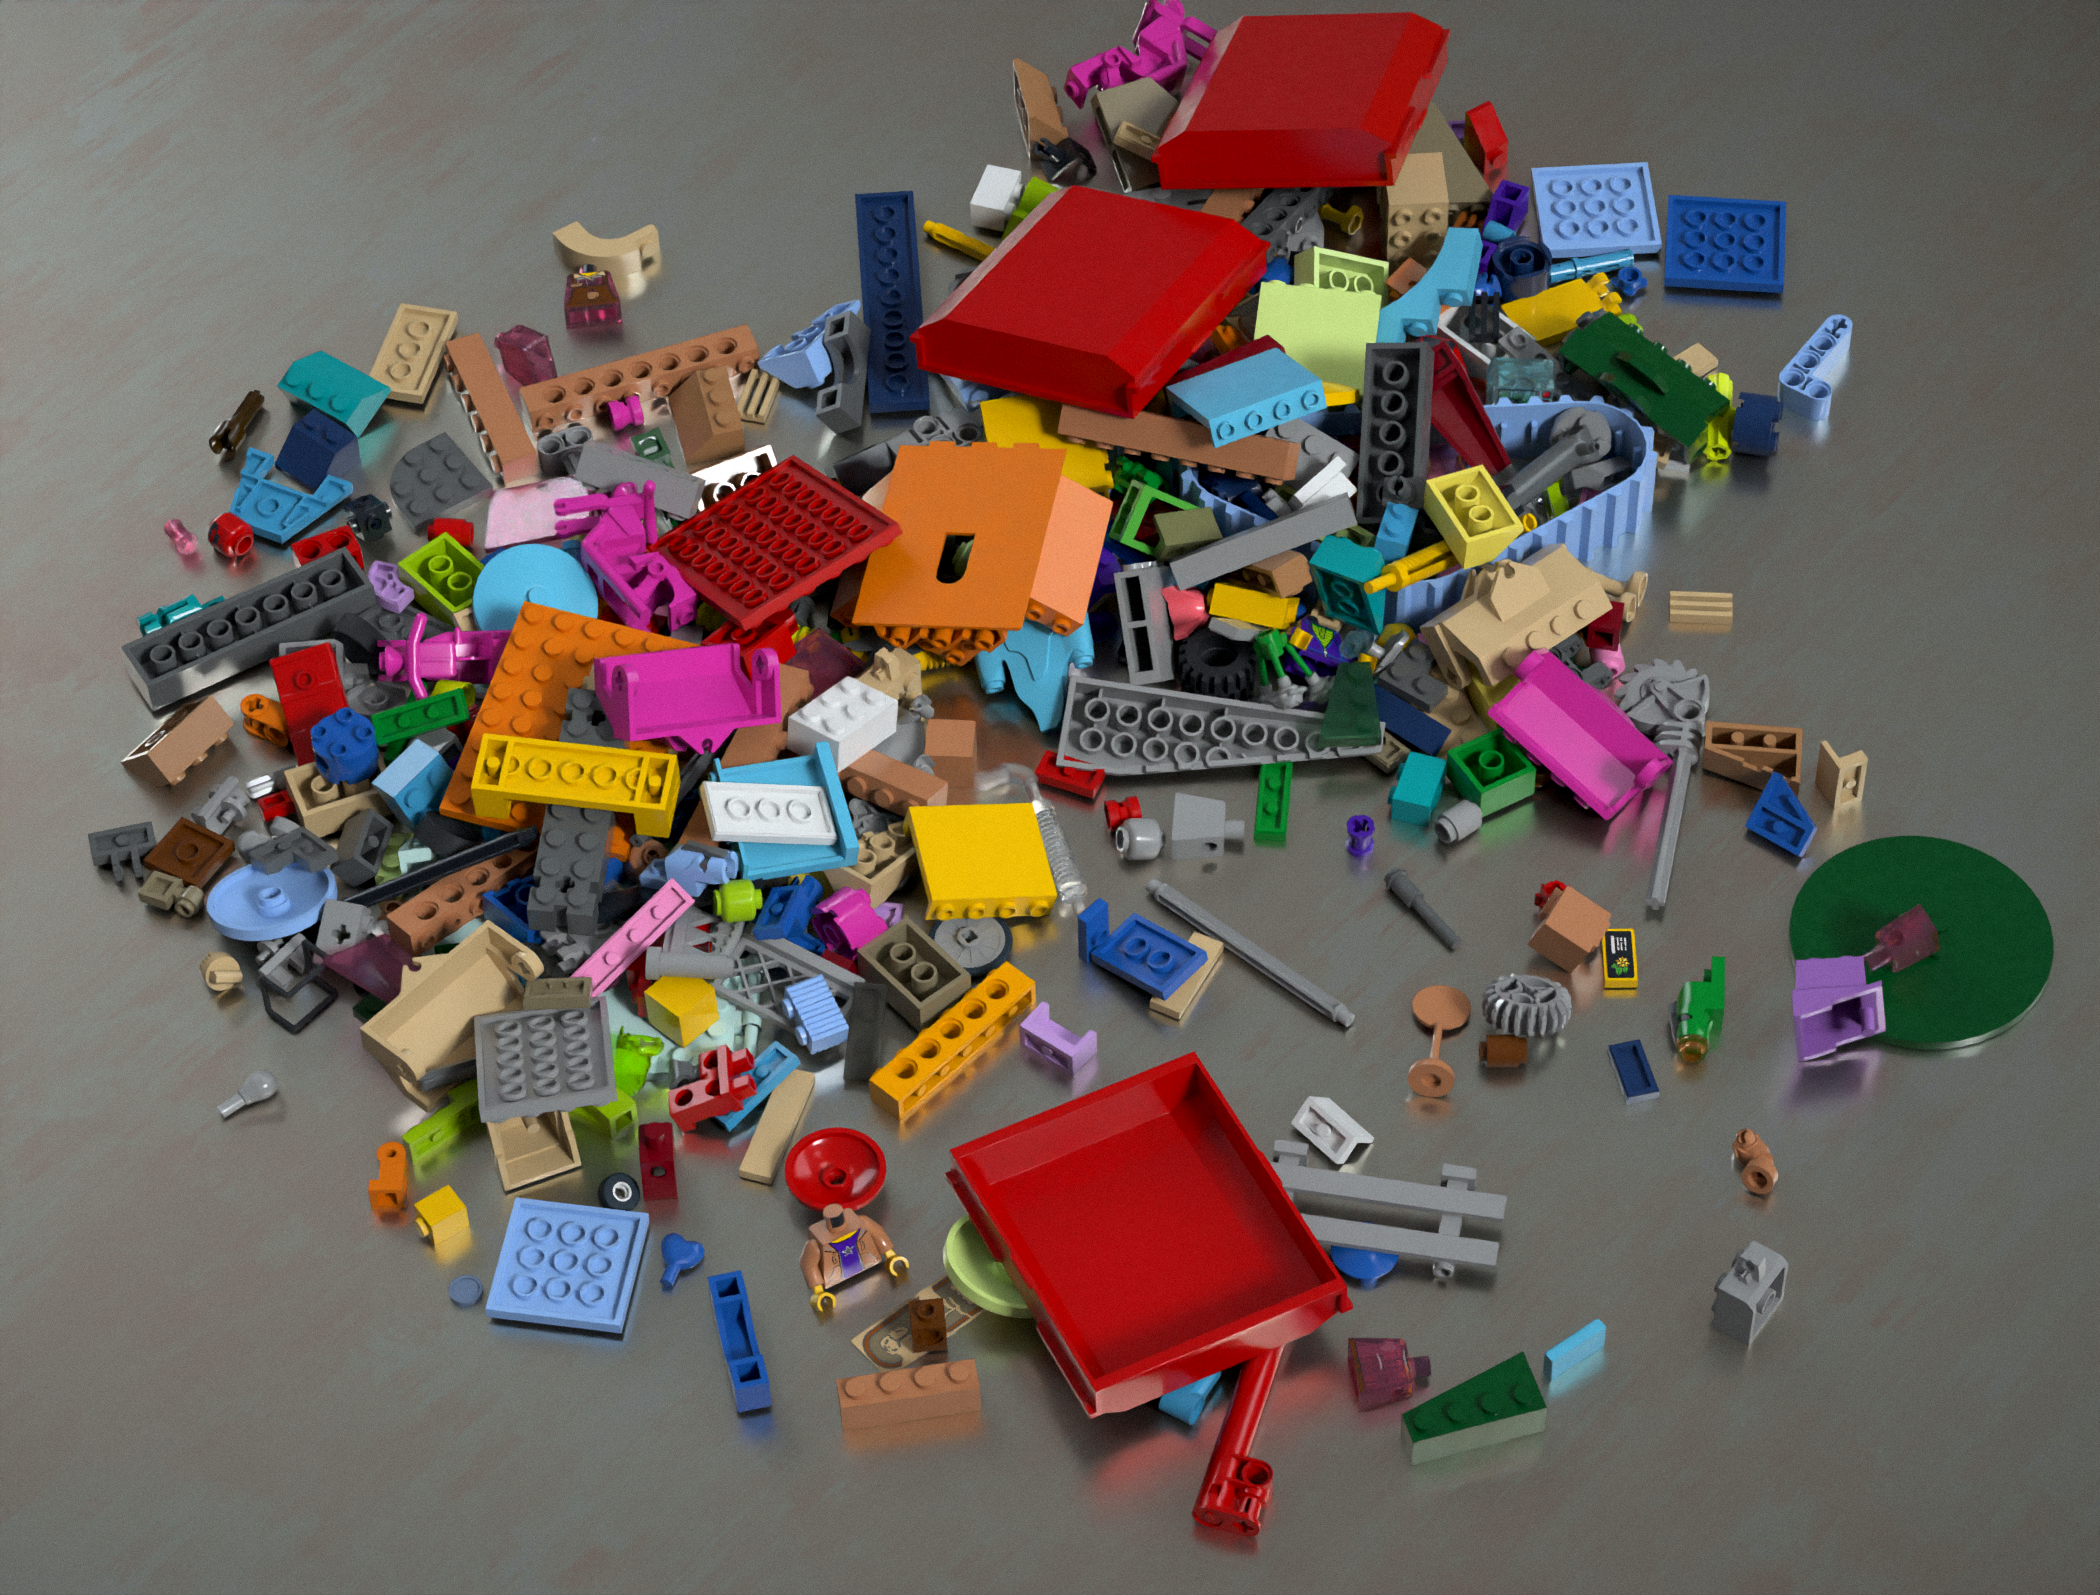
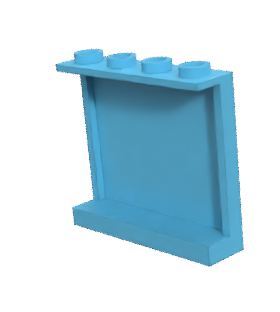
M1273 348L1166 387L1172 416L1180 418L1190 414L1210 430L1214 448L1327 408L1322 380L1278 348Z
M828 741L815 743L814 755L725 769H722L719 758L714 759L713 772L708 773L709 782L824 786L838 837L835 845L725 841L726 845L731 844L732 850L737 854L738 871L741 879L752 881L763 878V880L857 865L859 844Z

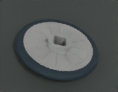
M1001 917L937 920L928 934L971 977L987 974L991 970L1000 967L1008 958L1013 944L1010 928Z

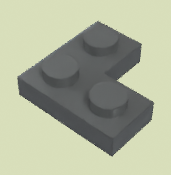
M1415 638L1378 676L1379 686L1429 714L1448 695L1447 685L1427 675L1437 665V662L1429 646Z
M304 826L248 853L251 864L267 876L280 872L284 867L294 862L312 874L326 869L328 865L339 860L335 848Z

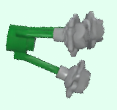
M1275 627L1265 630L1254 637L1256 643L1253 644L1257 655L1261 684L1259 685L1260 694L1249 702L1279 706L1285 710L1302 703V694L1305 691V702L1315 701L1318 704H1323L1334 696L1336 677H1319L1315 671H1311L1294 647L1288 643L1289 640L1285 632L1279 633L1278 628ZM1283 647H1285L1306 675L1305 680L1309 684L1308 689L1306 686L1291 684L1289 676H1285L1278 658L1284 653ZM1264 655L1266 660H1272L1278 675L1277 683L1280 689L1277 693L1272 691V685L1268 682Z

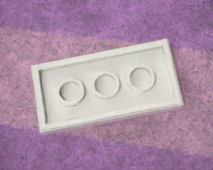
M703 781L700 786L712 841L835 845L838 839L824 786Z

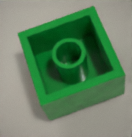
M1502 727L1447 751V778L1465 800L1478 805L1483 817L1533 795L1535 790L1536 768L1520 748L1502 734L1504 730Z

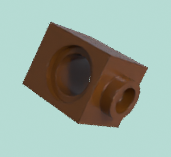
M943 1298L909 1301L913 1353L948 1350Z

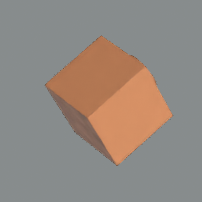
M928 719L924 754L929 755L936 763L931 768L934 772L933 776L947 781L948 787H974L977 757L976 721Z

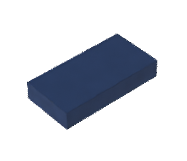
M1640 1039L1608 1045L1607 1054L1626 1104L1659 1098L1660 1091Z

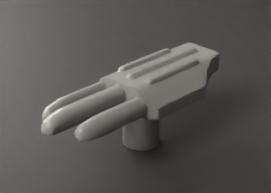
M1402 630L1400 633L1391 636L1383 647H1380L1373 641L1369 643L1365 652L1378 660L1373 674L1366 673L1364 675L1365 678L1373 682L1380 672L1385 670L1403 649V645L1409 639L1407 632Z

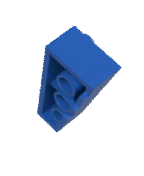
M609 858L603 894H606L624 880L623 862L619 861V859ZM533 874L522 880L515 878L507 882V887L495 893L491 890L482 894L483 913L486 920H490L532 951H535L546 942L540 936L541 931L529 930L527 905L530 889L535 887Z

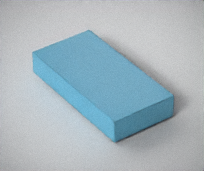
M1595 1319L1546 1351L1543 1374L1552 1381L1602 1348L1605 1343L1606 1326L1599 1319Z

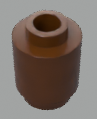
M1515 1034L1486 1035L1485 1041H1479V1061H1486V1068H1518L1519 1064H1527L1526 1037H1516Z

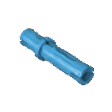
M1629 248L1579 259L1574 257L1564 263L1552 264L1550 284L1563 280H1576L1588 275L1614 271L1624 267H1634L1633 252Z

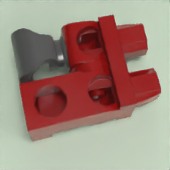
M725 1044L717 1047V1050L699 1054L696 1066H693L690 1062L676 1059L668 1062L669 1115L684 1133L696 1129V1122L711 1116H723L731 1110L733 1112L744 1110L743 1100L757 1095V1087L753 1077L750 1074L741 1076V1073L755 1068L754 1057L750 1051L744 1048L732 1052ZM686 1079H688L691 1082V1084L687 1085Z

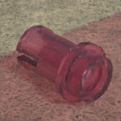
M172 519L165 525L164 532L175 543V549L179 553L190 555L197 550L198 537L194 533L189 532L179 519Z

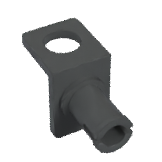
M1397 475L1385 478L1383 482L1382 507L1386 509L1388 502L1404 504L1410 508L1420 510L1425 517H1429L1423 508L1426 479L1404 478L1403 476L1398 478Z

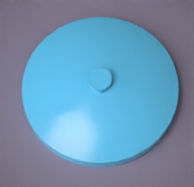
M523 544L511 547L497 554L481 571L473 591L472 612L478 631L512 630L524 601L597 619L598 597L590 575L574 557L548 545Z

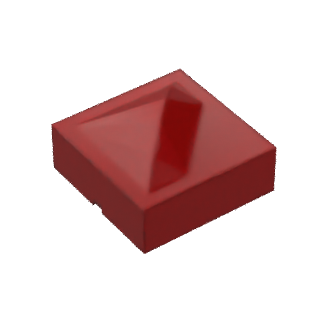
M285 790L256 800L258 810L265 822L274 820L276 816L283 817L296 812L294 803Z

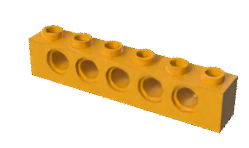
M1007 961L998 969L991 970L983 982L976 988L968 990L961 1001L953 1008L946 1009L939 1020L931 1027L923 1029L909 1046L901 1048L883 1068H878L869 1079L871 1100L897 1120L903 1119L1036 1002L1035 981Z

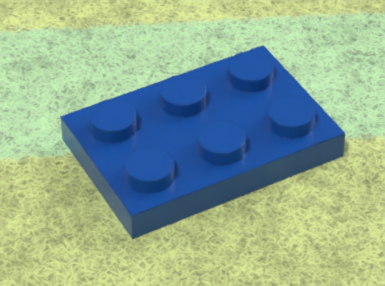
M1133 913L1107 937L1104 943L1091 952L1094 963L1163 1001H1166L1208 961L1205 950L1136 913Z

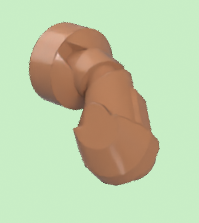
M1742 1129L1738 1131L1736 1140L1732 1144L1736 1157L1746 1165L1741 1175L1742 1182L1750 1191L1757 1194H1766L1772 1190L1778 1180V1172L1774 1166V1157L1771 1155L1768 1146L1761 1140L1760 1135L1754 1133L1751 1129Z

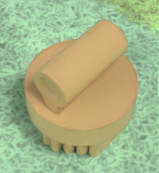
M209 952L208 956H205V959L202 960L203 963L199 964L204 982L214 990H226L235 983H241L243 980L238 962L224 952Z

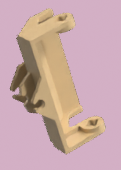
M1564 543L1548 544L1520 563L1513 562L1510 559H1502L1496 561L1495 566L1482 564L1479 565L1482 571L1477 576L1475 569L1469 570L1461 600L1419 628L1445 679L1451 687L1460 690L1472 681L1470 671L1462 655L1476 664L1487 686H1494L1514 673L1524 659L1534 650L1542 648L1551 649L1613 607L1600 581L1567 550Z
M490 920L485 921L447 954L412 958L413 965L420 966L421 969L417 972H412L408 969L407 965H404L399 995L360 1028L363 1049L378 1060L402 1094L427 1113L446 1098L450 1090L461 1085L464 1081L426 1092L421 1091L417 1081L426 1074L427 1070L475 1057L474 1017L524 1009L522 1002L524 988L515 972L528 981H534L544 972L541 960L532 950Z

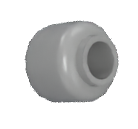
M1153 818L1127 819L1116 831V847L1128 860L1154 859L1158 856L1160 848H1164L1166 843L1165 831L1160 829L1157 821Z

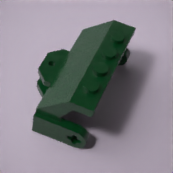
M1610 311L1586 326L1583 331L1577 328L1558 350L1559 368L1568 375H1572L1578 368L1584 371L1682 444L1684 448L1679 457L1689 465L1692 464L1708 443V424L1718 415L1724 417L1730 409V400L1715 390L1717 387L1710 379L1704 376L1699 378L1691 372L1692 368L1688 363L1680 358L1676 361L1667 354L1668 350L1658 341L1652 343L1644 337V332L1633 323L1626 324Z

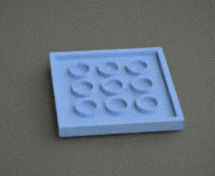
M1648 162L1531 168V180L1541 242L1549 248L1552 258L1596 256L1629 248L1633 254L1661 253L1662 241Z
M515 1197L485 1308L486 1316L622 1333L649 1225V1213Z

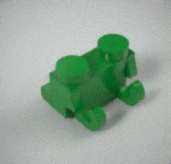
M1120 455L1117 458L1116 463L1119 465V470L1113 477L1114 489L1120 494L1126 495L1132 479L1155 489H1158L1161 485L1160 491L1169 493V483L1159 474L1152 472L1138 462L1133 463L1124 455ZM1152 496L1149 504L1151 505L1157 498Z

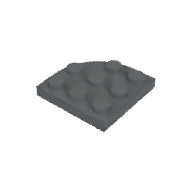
M446 432L408 451L395 466L390 480L393 505L415 534L428 528L430 523L434 524L435 518H448L494 494L491 483Z

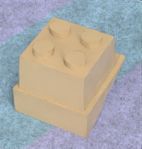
M552 1111L532 1118L521 1116L509 1118L501 1123L486 1122L495 1170L505 1191L581 1166L568 1112Z

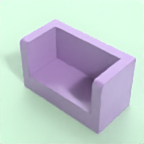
M1044 1001L1019 1025L1020 1045L1072 1077L1097 1052L1096 1032L1089 1030L1083 1038H1080L1050 1020L1049 1004Z

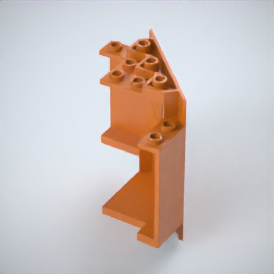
M930 441L929 446L900 445L893 470L863 495L862 500L898 522L902 534L894 538V541L888 546L880 547L868 554L864 561L852 564L842 571L830 617L840 621L844 626L852 627L856 630L862 625L874 626L877 635L889 641L895 647L906 650L913 643H916L920 648L931 651L945 658L949 663L963 666L982 650L990 653L1004 643L1008 630L1019 631L1022 629L1025 616L1066 637L1084 624L1113 501L1061 474L1067 449L1039 448V443H1014L1013 448L997 447L996 442H972L971 447L955 446V441ZM946 536H975L964 576L959 581L951 584L938 581L936 578Z

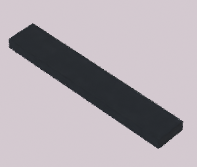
M737 871L735 879L729 878V880H740L739 871ZM763 878L752 880L755 889L764 888ZM709 884L699 897L691 896L695 900L693 904L713 900V891L718 890L719 884ZM639 886L603 894L601 902H598L599 914L597 924L632 917L659 890Z

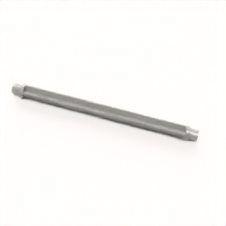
M1155 878L1148 882L1146 890L1154 895V899L1211 938L1223 942L1224 946L1334 1022L1338 1021L1346 1027L1352 1024L1355 1015L1348 1011L1346 1006L1168 884H1162Z

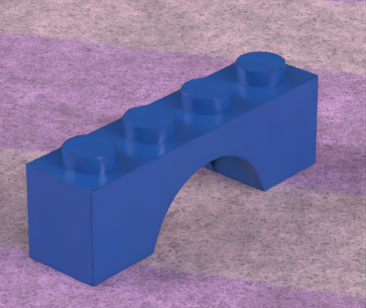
M741 1270L707 1277L711 1307L737 1412L772 1406L769 1379L763 1355L760 1354L748 1295Z

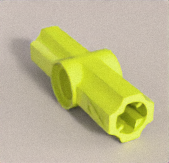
M1720 372L1709 375L1707 378L1716 385L1717 388L1715 390L1730 400V409L1724 417L1718 415L1708 424V443L1703 452L1707 455V459L1713 461L1727 459L1731 454V435L1737 409L1732 407L1733 381L1729 379V375Z

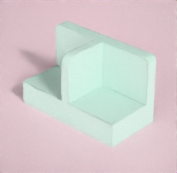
M417 837L409 838L398 851L401 875L419 870L439 861L438 853L423 844Z

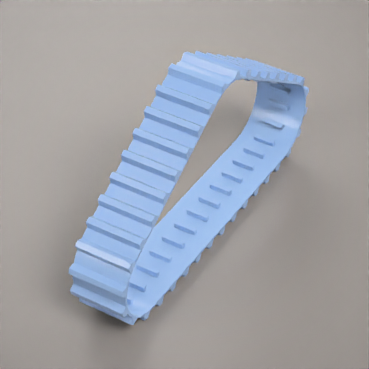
M1561 395L1558 402L1544 403L1538 396H1530L1528 403L1512 404L1508 397L1500 398L1497 405H1483L1509 458L1539 457L1551 447L1549 435L1554 426L1553 422L1562 412L1574 407H1585V410L1592 412L1596 410L1605 416L1611 430V449L1601 459L1619 456L1631 462L1632 470L1631 476L1623 482L1520 536L1492 562L1485 564L1495 566V562L1502 559H1510L1513 562L1520 563L1548 544L1564 543L1567 550L1576 559L1579 558L1588 562L1593 559L1594 549L1602 545L1612 549L1618 546V536L1625 532L1636 534L1640 530L1642 512L1652 511L1658 453L1653 451V428L1640 425L1634 418L1635 409L1630 406L1619 409L1613 405L1605 404L1603 397L1596 395L1590 401H1573L1569 395ZM1347 404L1344 411L1328 412L1325 408L1300 417L1301 420L1360 454L1362 411H1359L1355 404ZM1431 423L1430 462L1457 461V458H1462ZM1267 430L1261 431L1256 434L1264 436ZM1198 463L1197 467L1179 464V499L1200 508L1211 507L1223 537L1222 539L1269 522V520L1210 494L1200 486L1199 479L1213 472L1207 470L1208 464ZM1311 541L1290 550L1302 553L1310 562L1321 543ZM1479 566L1465 570L1461 568L1452 574L1437 579L1421 580L1397 592L1389 591L1386 588L1383 627L1387 624L1403 623L1411 627L1415 634L1422 633L1419 628L1420 626L1461 600L1469 570L1475 569L1477 576L1482 569ZM1310 568L1309 573L1313 581L1303 586L1302 591L1309 593L1308 601L1316 604L1320 596Z

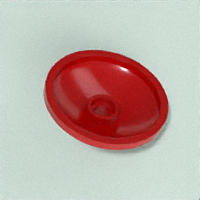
M842 1127L821 1129L805 1136L791 1149L785 1163V1181L791 1195L806 1208L819 1213H823V1209L830 1204H839L843 1210L851 1208L853 1211L864 1207L880 1193L887 1173L885 1156L879 1145L862 1132Z

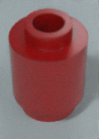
M435 518L434 524H429V542L447 532L464 548L472 547L474 541L473 522H466V519Z

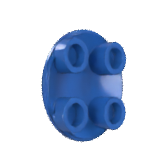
M1331 1245L1332 1263L1344 1274L1357 1278L1363 1284H1372L1376 1282L1378 1277L1387 1274L1396 1265L1399 1255Z

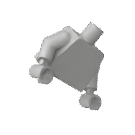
M925 694L918 695L912 703L914 710H909L897 720L896 732L875 746L873 750L933 775L934 772L931 768L936 763L929 755L924 754V721H921V717L930 719L934 716V708L930 706L932 700Z

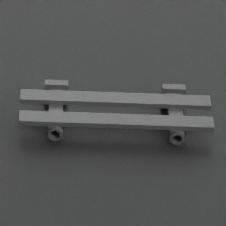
M1275 1139L1273 1162H1270V1164L1281 1179L1282 1187L1292 1202L1296 1192L1442 1214L1439 1233H1431L1300 1213L1320 1244L1434 1260L1433 1274L1439 1278L1452 1277L1455 1264L1489 1269L1496 1268L1499 1242L1460 1237L1463 1217L1501 1223L1504 1220L1507 1196L1476 1192L1477 1168L1443 1163L1441 1186L1311 1168L1308 1167L1309 1144Z

